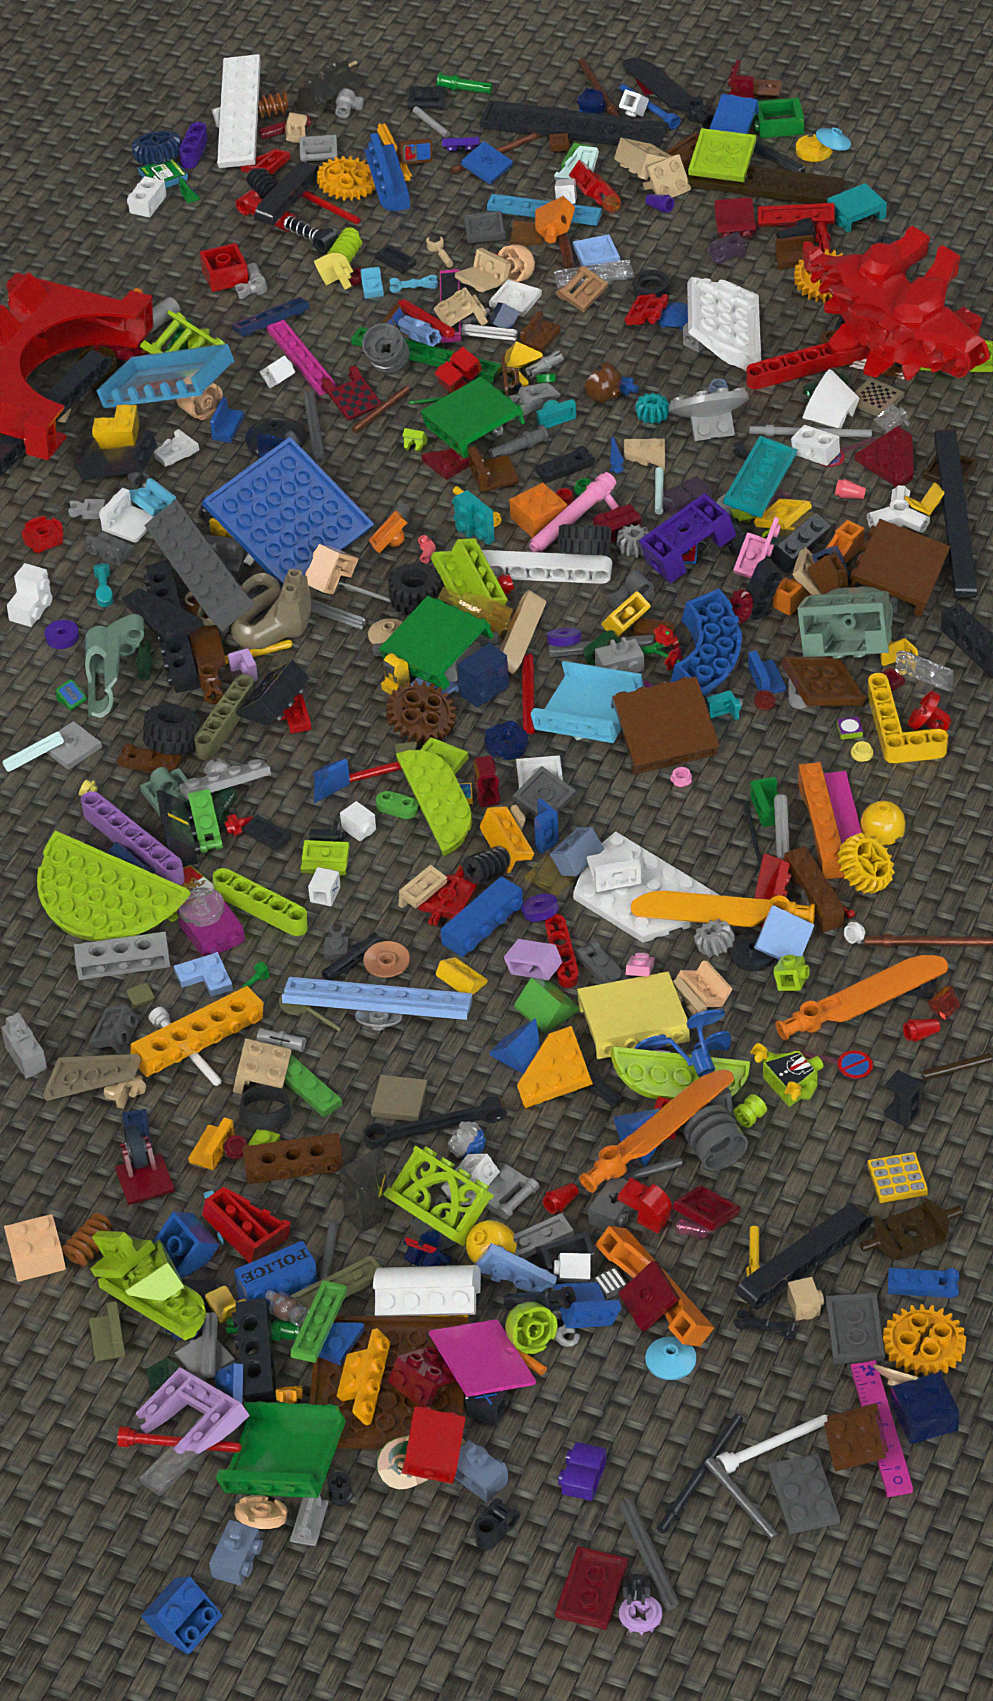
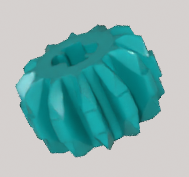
M653 392L650 395L645 393L644 397L638 398L635 405L638 420H643L644 424L648 422L652 425L655 422L660 424L661 420H666L669 415V402L667 397H662L661 393L657 395Z

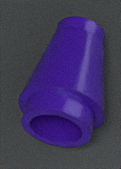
M648 194L646 197V204L662 213L671 212L674 208V199L670 195Z

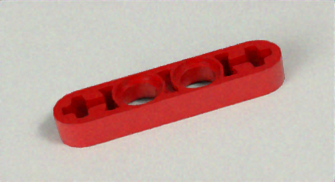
M555 914L545 920V931L549 944L556 945L554 943L556 940L565 941L563 945H556L560 957L566 956L570 960L561 963L556 970V975L562 987L571 988L579 982L578 967L566 920L563 916ZM554 924H557L559 931L555 932ZM569 970V978H567V976L565 975V971Z

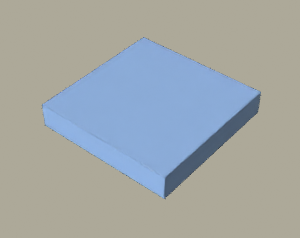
M609 234L573 241V249L581 266L587 269L620 262V256Z
M771 906L754 948L780 960L781 956L789 954L802 956L814 924L776 906Z

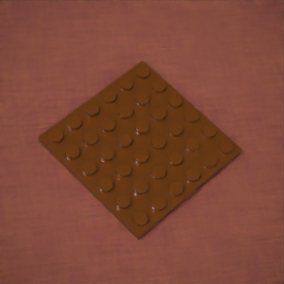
M336 1316L334 1323H363L365 1326V1331L350 1353L368 1348L372 1329L378 1328L390 1341V1348L371 1425H364L353 1414L352 1410L355 1399L342 1402L337 1397L345 1361L340 1366L318 1357L316 1363H313L309 1404H332L338 1406L346 1420L336 1449H382L387 1442L409 1435L414 1407L419 1406L388 1383L397 1356L425 1347L437 1349L429 1336V1331L469 1324V1317ZM455 1381L440 1386L431 1408L434 1411L454 1412L459 1416H464L465 1393L459 1383Z

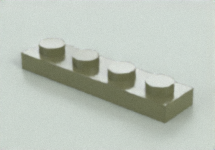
M369 1256L290 1295L289 1298L296 1302V1312L304 1319L323 1280L346 1285V1298L372 1285L376 1269L382 1267L372 1256Z

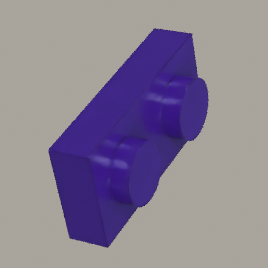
M479 137L442 139V147L448 152L458 151V148H465V151H473L480 145Z

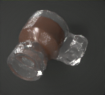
M269 1290L265 1297L271 1301L269 1305L270 1313L283 1321H290L297 1327H302L309 1310L299 1305L297 1300L288 1294Z

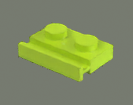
M304 840L301 873L315 874L317 867L338 871L339 875H346L350 849L349 842Z

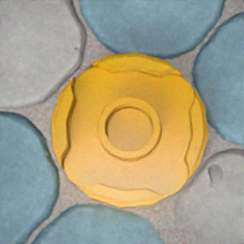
M813 134V137L805 135L796 142V154L803 160L809 162L823 161L832 154V149L819 142L815 134Z

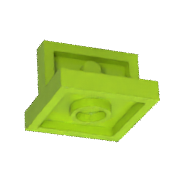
M98 1231L92 1238L104 1257L92 1266L90 1270L95 1277L122 1278L155 1249V1246L151 1240L131 1239L125 1232Z

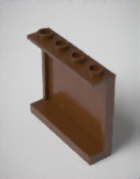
M879 519L877 525H872L868 537L871 539L865 540L862 551L865 552L864 555L860 553L855 564L858 568H853L849 580H852L850 588H853L855 583L858 582L880 591H888L889 595L916 605L913 614L921 617L950 546Z
M682 677L675 682H661L657 686L649 688L643 686L636 689V691H622L612 696L611 708H615L632 761L631 770L633 775L718 754L720 745L697 677Z

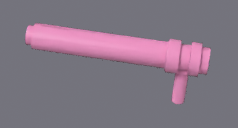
M608 472L597 476L595 482H591L579 497L530 540V549L533 552L542 553L558 538L560 525L575 523L596 502H601L604 499L611 510L619 507L610 494L616 485L615 478Z

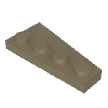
M137 1054L58 1058L43 1097L46 1101L134 1079L141 1058Z

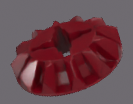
M739 589L734 591L733 596L729 597L735 616H738L739 623H744L751 615L753 602L747 590Z

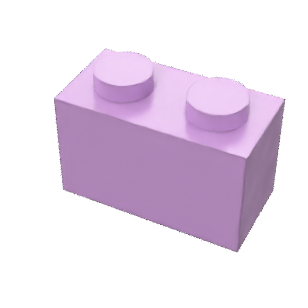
M518 939L504 956L512 975L549 980L562 963L556 945Z

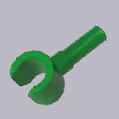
M261 961L255 965L254 971L256 974L242 985L243 988L246 986L250 987L259 979L266 980L269 978L270 972L265 962Z

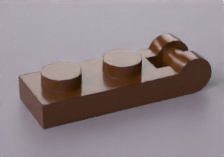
M130 743L124 744L121 750L122 754H119L116 760L120 767L151 773L160 767H165L171 772L178 769L182 762L181 755L158 753L154 750L137 748Z

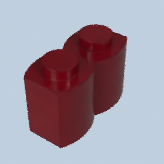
M492 756L475 758L473 763L474 783L479 805L482 808L497 806L500 802L495 760Z

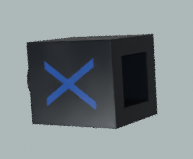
M505 1391L466 1397L465 1405H467L468 1417L496 1426L506 1408Z

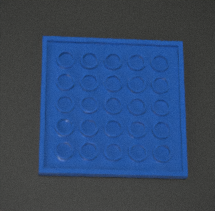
M291 437L287 438L202 501L204 508L269 575L275 577L280 582L281 588L289 569L301 570L302 575H305L313 560V553L319 544L343 551L374 526V523Z

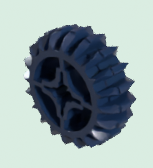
M171 130L145 133V135L139 136L132 143L133 156L138 163L156 165L157 163L169 162L170 159H175V157L180 155L181 139L176 132Z

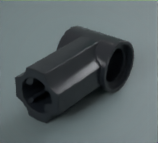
M812 218L800 219L794 225L776 231L777 239L813 235L814 239L816 237Z

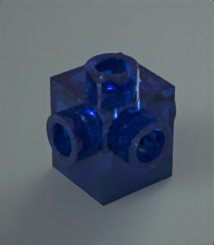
M586 88L577 100L579 111L601 114L605 107L603 92Z

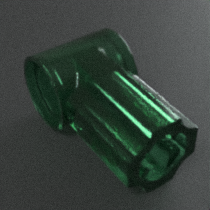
M232 786L218 790L212 799L217 823L222 827L225 826L224 822L228 821L229 810L238 797L237 791Z

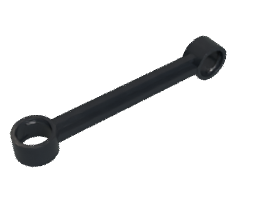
M492 1096L484 1099L480 1106L391 1127H386L381 1123H372L363 1132L365 1145L370 1150L379 1151L384 1149L390 1140L459 1125L462 1121L472 1122L484 1119L488 1123H496L506 1117L507 1111L503 1099L498 1096ZM373 1134L384 1135L378 1140L369 1139Z

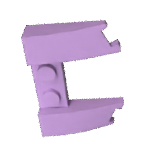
M181 1367L136 1412L139 1419L145 1418L146 1420L144 1424L140 1425L145 1434H148L172 1418L187 1404L205 1414L173 1448L178 1454H183L185 1451H195L196 1454L201 1453L229 1435L250 1416L239 1401Z

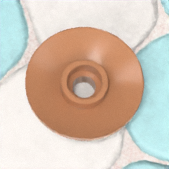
M383 941L368 948L363 958L364 966L374 976L383 978L394 977L406 970L410 962V955L403 945L393 941Z

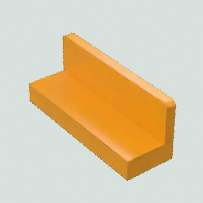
M508 807L487 808L480 824V829L491 848L501 846L509 853L511 859L505 873H511L516 861L532 860L534 852Z

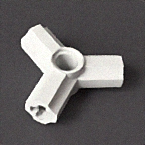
M899 485L892 489L890 507L867 513V521L870 528L872 525L876 526L879 519H882L900 527L907 526L920 533H924L927 530L930 517L909 508V503L904 498L905 496L910 497V490L905 486Z

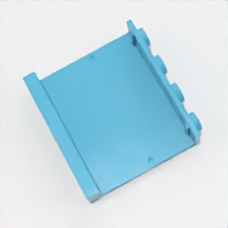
M563 661L562 666L565 677L546 708H534L531 712L535 730L614 743L621 731L615 708H611L612 696L622 691L632 692L643 687L642 675Z

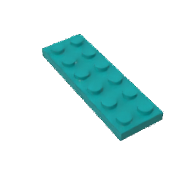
M759 436L726 493L723 504L762 518L794 461L798 449Z

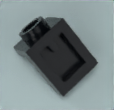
M334 821L333 830L310 829L309 840L343 842L344 832L340 830L339 821Z

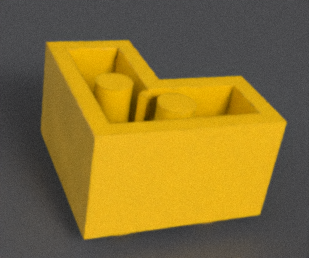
M117 405L115 418H94L92 434L101 449L136 445L140 424L137 405Z

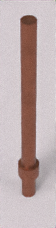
M579 59L578 64L606 106L605 110L608 115L620 116L618 108L610 101L585 59Z
M531 133L495 149L503 154L543 137V135ZM461 163L450 167L452 174L468 170Z
M883 934V936H864V945H883V948H893V945L993 946V937L893 936V934Z

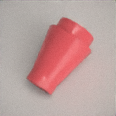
M838 479L835 496H839V499L863 500L866 488L846 479Z

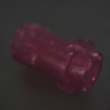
M679 1218L676 1233L697 1237L698 1240H702V1238H707L709 1229L697 1222Z

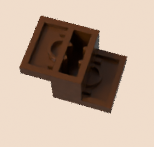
M877 1403L827 1416L828 1421L824 1422L833 1467L836 1472L886 1458L885 1452L889 1451Z

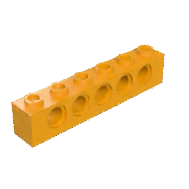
M246 986L131 1043V1054H137L141 1058L138 1068L148 1077L174 1063L180 1062L193 1053L200 1052L213 1043H218L221 1039L233 1033L235 1034L251 1024L259 1022L263 1019L264 1002Z

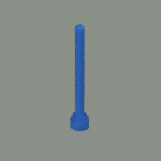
M625 84L620 85V90L622 92H624L626 89L637 93ZM648 101L646 108L662 118L664 122H668L670 129L674 130L680 125L681 119L678 115L666 113Z

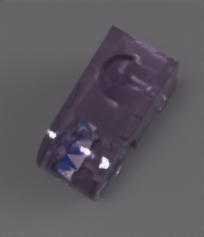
M735 232L710 243L707 247V254L715 264H721L726 259L738 256L740 259L746 257L745 243L739 233Z

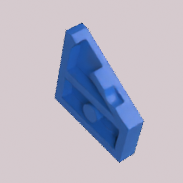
M333 1323L318 1357L341 1366L346 1359V1355L351 1352L365 1331L364 1324Z
M233 1363L216 1371L215 1382L217 1389L242 1404L243 1364Z

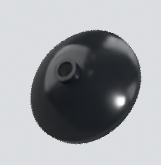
M272 416L261 419L248 429L245 440L246 446L251 453L258 457H263L289 437L302 448L306 441V434L303 426L297 421L288 417Z

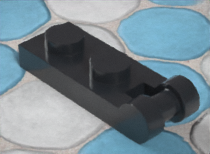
M579 446L574 452L535 466L537 475L546 484L591 467L595 463V458L588 454V450L584 446Z

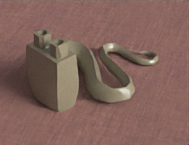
M289 569L282 590L280 582L265 572L254 574L242 583L241 586L246 593L257 585H265L268 589L251 599L255 605L229 625L233 639L245 649H263L283 638H298L301 636L311 617L312 602L307 576L302 575L301 570ZM190 591L185 596V602L188 605L194 606L193 603L188 601V598L193 595ZM200 605L196 616L201 618L206 626L216 625L210 618L203 617L205 611ZM272 605L261 620L257 623L248 624L256 615Z

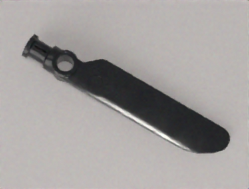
M629 58L623 62V68L667 106L673 109L684 110L689 121L701 123L702 127L710 129L714 115L709 113V110L704 106L703 99L692 97L657 66L647 60Z

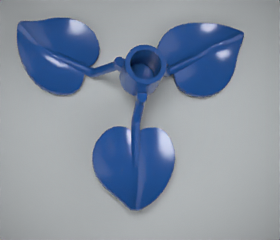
M724 1008L702 1011L688 1019L686 1023L687 1028L697 1027L700 1040L694 1046L691 1058L687 1056L672 1038H666L665 1034L646 1038L639 1042L634 1049L652 1051L671 1044L687 1061L688 1066H694L698 1077L715 1071V1066L708 1051H728L731 1035L728 1031H721L708 1036L704 1040L702 1028L703 1025H709L720 1020L725 1015Z

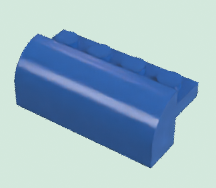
M378 133L370 134L371 142H368V149H364L380 204L383 208L390 211L410 209L409 193L394 145L381 146Z

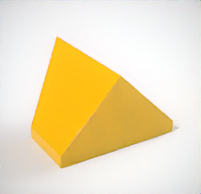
M516 341L505 353V366L519 369L538 362L543 355L541 352Z

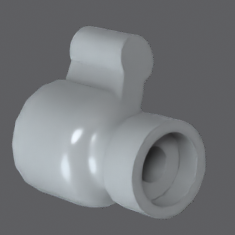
M344 88L339 90L336 97V115L340 118H346L349 116L351 108L361 110L364 99L356 97L350 89Z

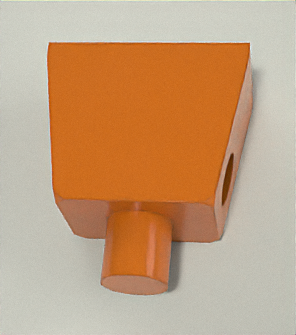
M562 196L535 210L536 231L545 238L546 242H556V238L569 230L575 206Z

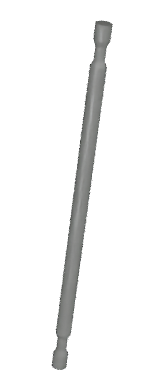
M339 581L337 584L352 589L354 591L390 602V599L388 597L364 590L362 588L347 583H342L341 581Z

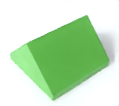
M532 977L514 1004V1008L529 1021L536 1018L537 1028L544 1034L580 1011V1007L551 981Z

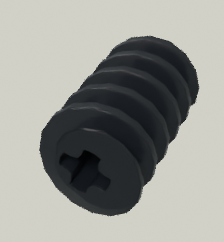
M254 168L248 172L246 177L248 185L258 193L261 199H264L278 184L265 168Z
M495 846L467 856L463 862V872L469 882L476 884L503 874L510 864L511 858L506 849L501 846Z

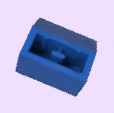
M190 1576L174 1578L141 1615L159 1637L186 1654H190L223 1616Z

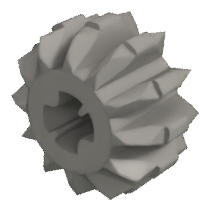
M631 524L630 527L623 526V529L618 531L616 545L621 554H627L628 558L630 556H635L636 558L638 555L644 556L638 540L649 533L647 527L641 528L640 524L637 526Z
M720 918L715 922L710 919L709 923H702V928L696 929L697 934L694 936L698 950L702 955L707 954L709 958L714 954L719 957L720 953H727V948L733 947L732 942L735 940L730 925L726 921L722 922Z

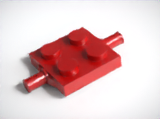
M458 866L454 875H445L447 883L418 907V910L432 913L428 920L431 926H437L441 917L453 919L471 903L478 890L477 883L473 884L463 878L462 866Z

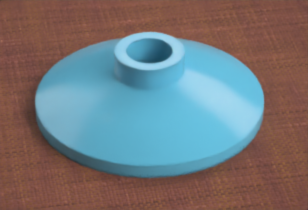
M820 128L816 131L815 135L818 141L831 149L845 151L851 147L849 138L838 128Z
M663 1337L654 1341L648 1347L645 1361L649 1371L655 1376L665 1380H677L687 1376L694 1369L696 1352L693 1346L682 1344L677 1337Z

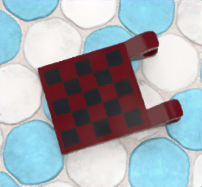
M356 365L349 367L350 372L348 376L352 381L334 388L329 377L321 380L323 383L321 389L330 396L347 421L371 412L382 404L363 379Z

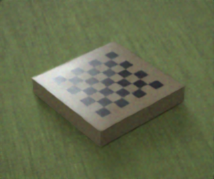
M871 377L854 392L860 398L856 408L881 419L904 397V391Z

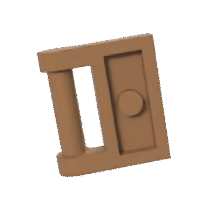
M581 266L577 270V274L563 288L561 287L556 294L560 299L566 300L584 313L608 288V283L586 267ZM583 278H586V280L580 285V287L573 294H571L570 291Z

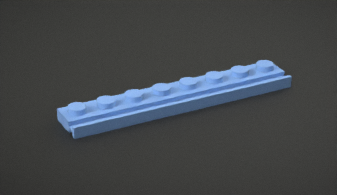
M289 977L282 994V1003L467 1020V1014H469L472 1004V993Z

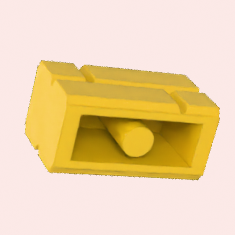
M636 591L614 610L601 625L606 631H615L619 637L635 621L641 618L651 606Z

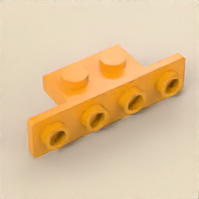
M378 1328L372 1329L367 1349L346 1355L337 1397L342 1402L355 1399L352 1412L364 1425H371L390 1348L389 1339Z

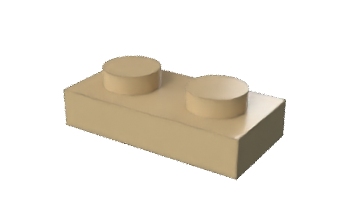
M680 977L672 981L679 1000L689 1017L699 1012L707 1011L704 1003Z

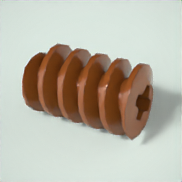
M283 91L282 97L278 92L275 93V98L271 93L268 94V99H266L264 94L261 95L258 103V114H260L261 118H264L265 113H267L268 117H271L272 112L278 116L280 110L285 115L286 109H288L285 91Z
M93 1213L91 1218L86 1220L84 1225L78 1229V1232H75L72 1238L68 1239L65 1245L61 1247L64 1255L80 1266H87V1259L92 1260L94 1258L93 1253L97 1254L100 1252L92 1236L98 1231L112 1230L111 1222L104 1215Z

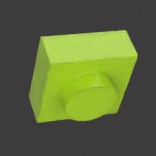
M257 1129L248 1146L281 1141L280 1134Z

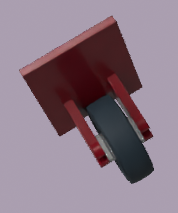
M137 1125L125 1127L124 1136L126 1142L120 1144L124 1164L115 1166V1170L127 1204L131 1205L175 1192L162 1153L153 1155L148 1136L141 1137Z

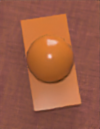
M397 510L369 539L374 550L378 553L387 545L399 547L405 540L402 528L407 522Z

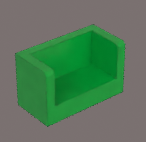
M775 776L750 781V798L762 828L775 825L774 798L778 795L777 779Z

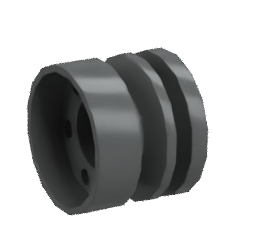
M388 323L376 324L364 334L362 340L363 351L372 366L379 372L386 374L395 373L408 362L410 355L409 347L399 329L394 325Z
M713 1105L698 1111L689 1119L683 1132L691 1148L695 1150L697 1157L708 1170L717 1171L729 1167L743 1156L748 1146L746 1136L740 1127L736 1125L728 1109L722 1105Z

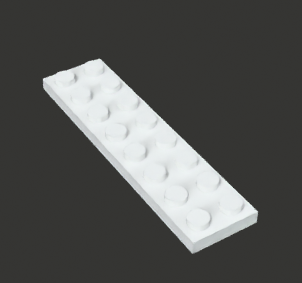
M259 54L223 59L217 161L219 168L254 165L256 162L261 63Z

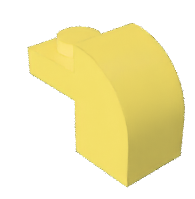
M330 253L314 261L326 285L339 279L345 290L351 287L349 279L352 278L350 273L353 270L343 254Z

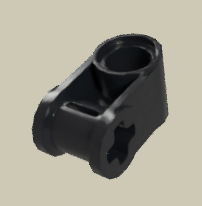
M495 1498L475 1521L476 1545L483 1550L493 1549L516 1526L520 1518V1511L510 1509L503 1504L501 1499Z

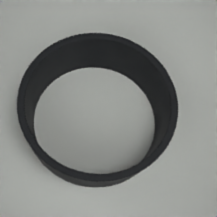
M272 1086L255 1087L245 1092L241 1097L239 1118L243 1124L250 1128L259 1130L274 1129L284 1125L291 1118L292 1112L288 1095L279 1088ZM258 1100H275L284 1104L281 1109L271 1113H256L245 1107Z

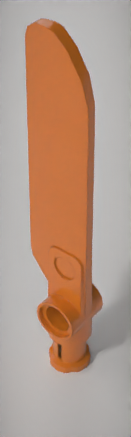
M920 955L906 959L818 1002H804L800 1010L793 1013L792 1017L784 1021L775 1022L776 1030L781 1039L786 1041L789 1039V1036L799 1031L801 1033L805 1031H818L822 1023L827 1020L837 1022L848 1021L945 974L948 971V963L943 957L935 955Z
M726 1069L706 1074L691 1083L617 1146L610 1145L603 1148L599 1152V1159L594 1163V1167L587 1173L580 1175L579 1180L586 1190L594 1193L597 1190V1186L604 1180L608 1181L623 1176L627 1171L626 1164L631 1159L645 1156L730 1085L734 1080L733 1073Z

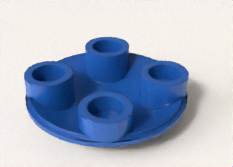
M669 302L666 309L662 310V316L658 320V325L663 328L678 327L683 330V326L688 323V304Z

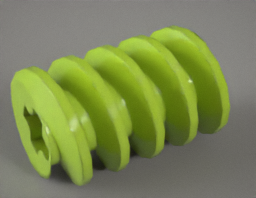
M350 227L345 228L327 254H343L350 264L362 246V240L358 231Z

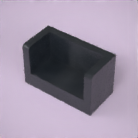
M897 1070L885 1084V1088L894 1093V1100L884 1111V1116L908 1128L921 1113L922 1082Z
M581 1231L535 1246L541 1268L546 1270L553 1269L554 1260H558L560 1253L595 1255L588 1231Z

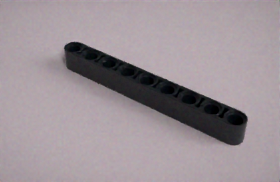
M96 350L89 351L43 396L53 402L64 405L65 409L57 417L56 422L108 372L112 364L110 357ZM4 435L0 439V476L26 452L23 439Z

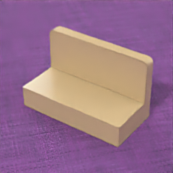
M429 865L399 890L398 906L403 909L407 904H410L416 909L447 883V877L432 865Z

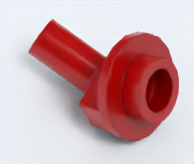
M235 814L227 816L228 821H225L224 824L228 834L233 833L234 837L241 834V827H244L253 817L237 819Z

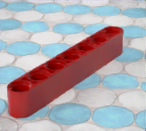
M829 342L755 362L747 366L746 384L751 389H761L848 365L857 360L867 359L870 348L859 344L854 349L834 353L829 347Z

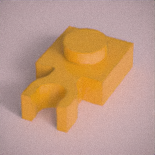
M302 1385L276 1388V1400H280V1402L295 1404L298 1403V1399L303 1397Z

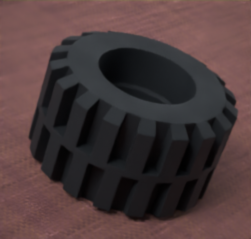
M562 524L559 526L558 552L579 555L610 554V527Z
M423 562L405 563L403 566L396 567V571L390 573L388 578L389 599L395 611H401L403 615H410L427 596L434 599H442L441 576L433 566L425 565Z
M177 704L153 706L144 715V744L149 749L155 750L158 753L169 755L187 753L195 747L194 737L198 732L199 717L188 707Z

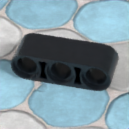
M765 558L758 562L746 588L752 597L753 606L750 618L753 620H758L765 616L782 579L781 572L770 558Z

